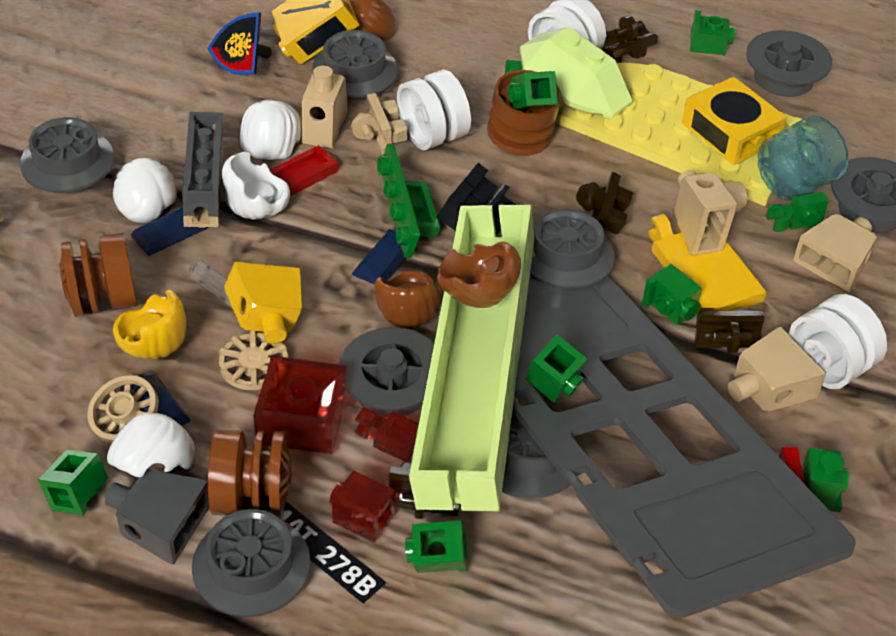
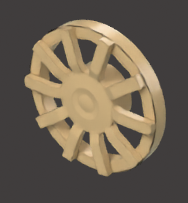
M250 331V333L237 337L233 336L219 351L218 364L220 373L226 382L239 389L260 390L270 387L280 381L287 372L289 359L286 346L282 342L270 344L275 348L265 351L270 343L266 342L264 333H256L255 331ZM250 342V347H246L244 343ZM256 342H262L260 347L256 346ZM238 347L241 352L234 351L233 349ZM278 353L282 355V359L268 358ZM227 356L235 357L238 359L225 362ZM269 364L278 365L280 367L274 373L269 368ZM239 366L234 375L227 371L229 368ZM244 374L245 376L251 377V381H245L239 378ZM263 374L268 376V378L257 381V377Z
M127 375L110 380L91 399L87 412L90 428L103 441L112 443L117 434H112L117 425H120V432L134 417L146 413L140 411V408L149 406L148 412L157 413L159 403L157 393L148 381L138 376ZM132 384L141 386L136 394L132 396ZM125 385L124 392L115 393L113 390ZM148 391L150 398L137 402ZM109 394L111 397L107 403L102 404L103 398ZM97 410L106 411V416L96 420ZM112 420L111 424L104 432L98 428V426L108 423Z

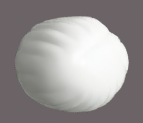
M268 99L252 104L246 110L241 123V149L244 152H249L250 156L256 159L275 160L289 158L295 143H298L301 137L302 119L299 113L289 104L278 100Z
M241 152L228 158L222 168L221 188L226 204L234 213L243 218L255 220L275 216L286 208L290 200L289 186L283 179L273 175L267 164L262 163V166L253 164L250 161L251 154L249 152Z
M137 158L126 163L121 171L117 173V179L114 181L113 199L118 210L126 218L136 223H149L158 219L167 207L175 203L177 199V186L173 174L165 165L150 158Z
M153 412L142 413L130 420L117 434L107 454V462L111 466H115L135 477H143L146 470L155 463L163 464L165 466L164 472H169L178 465L185 470H190L197 458L196 446L188 432L172 418Z

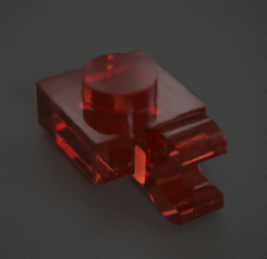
M363 407L355 418V421L359 423L355 433L364 439H373L374 448L408 463L414 453L419 423L394 411L386 419L373 410Z

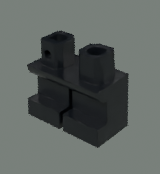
M478 162L450 195L436 218L456 231L460 206L492 205L493 216L500 220L499 205L516 204L504 196L510 187L507 185L497 187L488 180L485 175L489 170ZM494 218L495 231L497 236L498 233L501 231L500 222Z

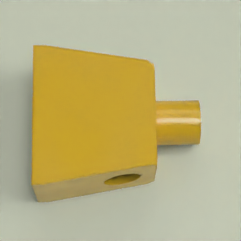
M234 262L224 289L240 327L248 331L264 332L265 340L270 344L284 341L287 333L292 331L302 309L300 269Z

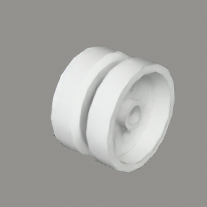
M555 0L549 7L538 12L530 20L528 38L531 40L541 33L569 26L601 49L606 38L605 23L600 12L588 0Z
M442 69L426 75L424 79L417 78L399 86L397 91L399 116L401 120L404 119L407 126V135L417 148L425 151L443 144L444 140L449 142L468 134L471 128L469 103L461 84L450 71Z
M838 294L830 297L818 307L794 321L789 331V335L826 373L822 386L828 389H841L882 361L887 351V336L880 319L863 301L848 294Z

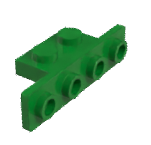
M387 144L384 154L378 158L377 173L382 176L384 183L383 194L385 198H388L390 205L389 216L396 226V242L398 245H401L404 258H412L419 237H437L440 225L438 218H436L437 215L427 182L404 180L394 144Z

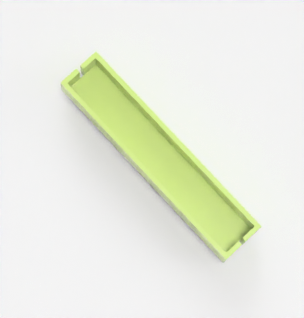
M492 205L460 206L452 249H455L459 254L467 255L475 250L474 244L492 246L498 242L505 241L514 246L521 258V271L510 293L500 303L492 307H470L457 301L444 291L409 474L416 510H453L454 504H461L462 511H500L535 239L531 205H499L502 237H496Z

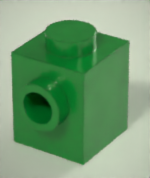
M555 71L527 72L512 77L511 83L508 86V97L510 102H513V109H544L558 104Z
M556 334L532 360L525 379L556 403L564 393L570 397L583 382L584 378L580 376V373L587 358Z

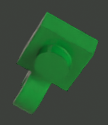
M824 192L792 197L791 204L769 206L766 218L767 220L775 219L773 225L775 232H783L788 228L794 230L813 227L823 221L829 200Z

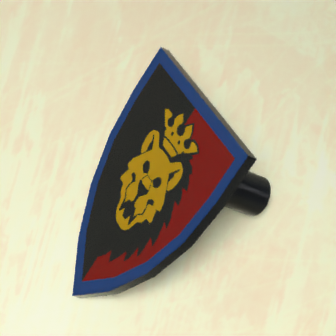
M261 13L239 16L227 23L216 34L207 49L214 61L222 69L232 74L253 75L257 72L258 56L266 59L271 56V48L259 44Z

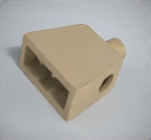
M318 66L313 70V75L303 95L302 144L319 145L320 147L333 149L348 112L345 78L342 75L333 74V70L328 66ZM322 111L325 112V118L323 119L321 118Z
M693 170L685 171L678 177L680 189L674 210L690 255L723 251L737 203L717 174L706 173L697 175Z
M833 214L800 236L793 261L843 290L850 292L869 261L877 237L871 232L872 225L867 219L857 217L852 222L839 214Z
M780 326L740 354L734 373L735 379L728 382V391L735 401L740 402L751 397L762 410L770 412L817 398L826 373Z

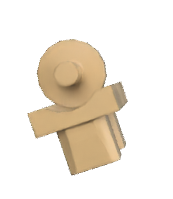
M376 93L367 94V101L371 109L369 113H359L352 121L351 129L354 136L359 139L371 140L375 137L383 155L387 144L407 141V126L404 119L399 120V111L395 100L380 102Z

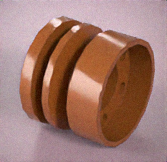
M515 70L501 76L495 85L487 132L493 144L503 151L514 155L530 156L541 153L551 142L556 124L555 120L562 100L561 91L556 84L558 102L556 105L544 109L515 110L513 109V102H510L508 97V86L511 83V78L522 73L535 72L532 70Z
M124 233L100 236L99 253L96 254L91 253L86 239L79 240L81 256L74 257L70 241L61 243L60 276L65 299L70 304L74 317L84 316L82 299L87 298L90 300L93 314L99 313L100 296L107 295L113 310L137 306Z
M215 430L211 442L208 469V498L211 514L227 516L233 512L243 509L245 498H251L253 509L264 511L266 498H269L270 513L277 517H282L286 500L290 494L292 478V458L288 448L286 431L274 432L271 449H268L266 431H258L253 449H247L243 430Z

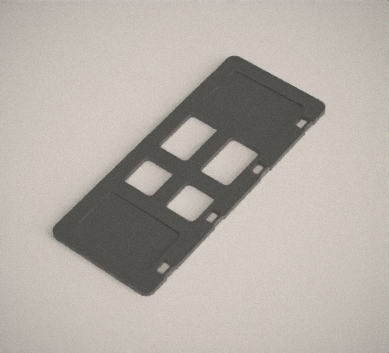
M609 276L595 285L579 289L557 288L541 283L533 277L529 278L513 402L515 416L562 478L569 482L575 490L578 499L630 567H634L644 580L646 588L666 613L678 618L688 617L845 560L853 554L856 545L854 536ZM441 303V305H440L439 308H438V315H439V316H440V311H441L442 303ZM556 334L587 358L580 376L584 378V384L599 401L562 412H554L525 379L532 360ZM635 352H644L670 380L635 391H629L619 383L602 361ZM525 396L531 404L522 406L517 398ZM684 403L692 404L736 453L699 465L691 464L647 414ZM610 425H618L662 476L623 489L613 488L573 436ZM586 473L593 483L584 486L576 475ZM654 560L663 572L653 575L644 562Z

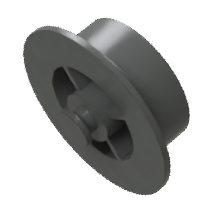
M347 30L331 36L325 42L323 52L316 57L312 65V75L313 70L318 66H328L333 70V74L342 75L346 81L347 98H365L367 94H379L387 90L395 82L398 74L397 63L394 57L385 50L384 42L375 34L362 30Z
M776 30L762 33L751 40L746 52L747 60L755 70L754 78L758 85L772 94L785 97L800 96L809 92L815 82L828 75L832 66L831 54L822 43L808 35L794 31Z
M62 117L46 121L34 129L29 137V146L21 156L20 168L23 177L32 186L48 192L68 193L91 187L105 178L113 167L115 157L113 147L109 141L97 134L95 128L90 123L79 118Z
M861 157L841 164L835 170L831 179L832 192L838 200V208L841 215L852 222L857 217L867 219L872 225L871 232L883 233L896 229V163L882 158Z
M561 209L544 214L536 222L530 276L534 279L557 288L579 289L595 285L610 274L615 261L614 249L609 240L604 236L601 224L595 218L581 211Z
M387 327L368 331L355 338L343 351L339 362L341 382L354 399L359 401L367 411L375 415L388 418L409 415L423 405L434 343L426 336L405 328Z
M512 410L502 492L516 497L542 498L555 495L570 486L569 482L562 478L516 418L515 412Z
M258 509L240 510L223 517L200 541L192 560L193 581L201 597L213 608L239 617L266 615L286 606L303 589L310 571V553L302 535L293 526L276 515Z

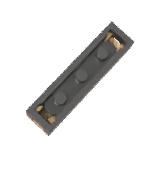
M189 112L182 192L184 227L204 228L219 226L223 113Z

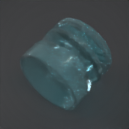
M807 116L789 128L769 137L761 143L758 151V168L763 181L774 194L788 201L792 200L794 196L810 194L817 188H822L837 181L845 174L848 167V150L844 138L830 121L820 116Z

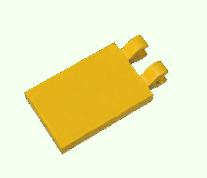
M661 214L651 217V221L656 227L648 231L649 236L653 240L651 251L664 268L672 264L702 287L699 310L701 308H714L715 311H734L736 308H746L764 302L766 290L727 241L723 251L690 255L682 232L673 234L666 215Z

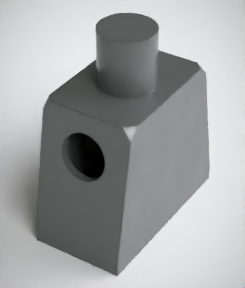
M147 469L143 477H138L132 488L116 482L112 483L106 493L105 504L117 509L116 517L120 533L125 538L174 565L209 509L208 482L202 479Z

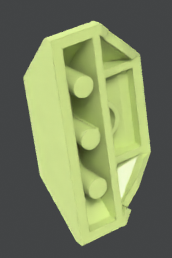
M569 26L541 33L520 46L519 52L522 69L535 72L555 71L556 84L561 91V101L569 107L589 113L602 114L603 117L612 119L631 106L632 99L616 60Z

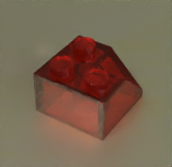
M271 356L253 414L255 436L258 431H266L268 446H271L274 432L286 431L289 449L333 455L341 424L347 366Z

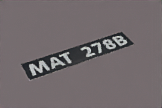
M269 501L265 504L264 511L270 512ZM286 501L284 514L279 518L293 526L302 535L309 549L310 560L357 600L365 604L387 584Z

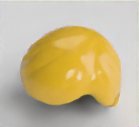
M166 290L167 297L153 294L141 309L128 310L117 317L113 325V335L116 343L125 353L135 358L146 360L159 359L175 352L182 345L186 331V315L183 304L174 291Z

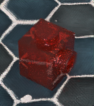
M353 470L345 482H339L331 493L329 503L332 505V522L375 543L395 515V490Z

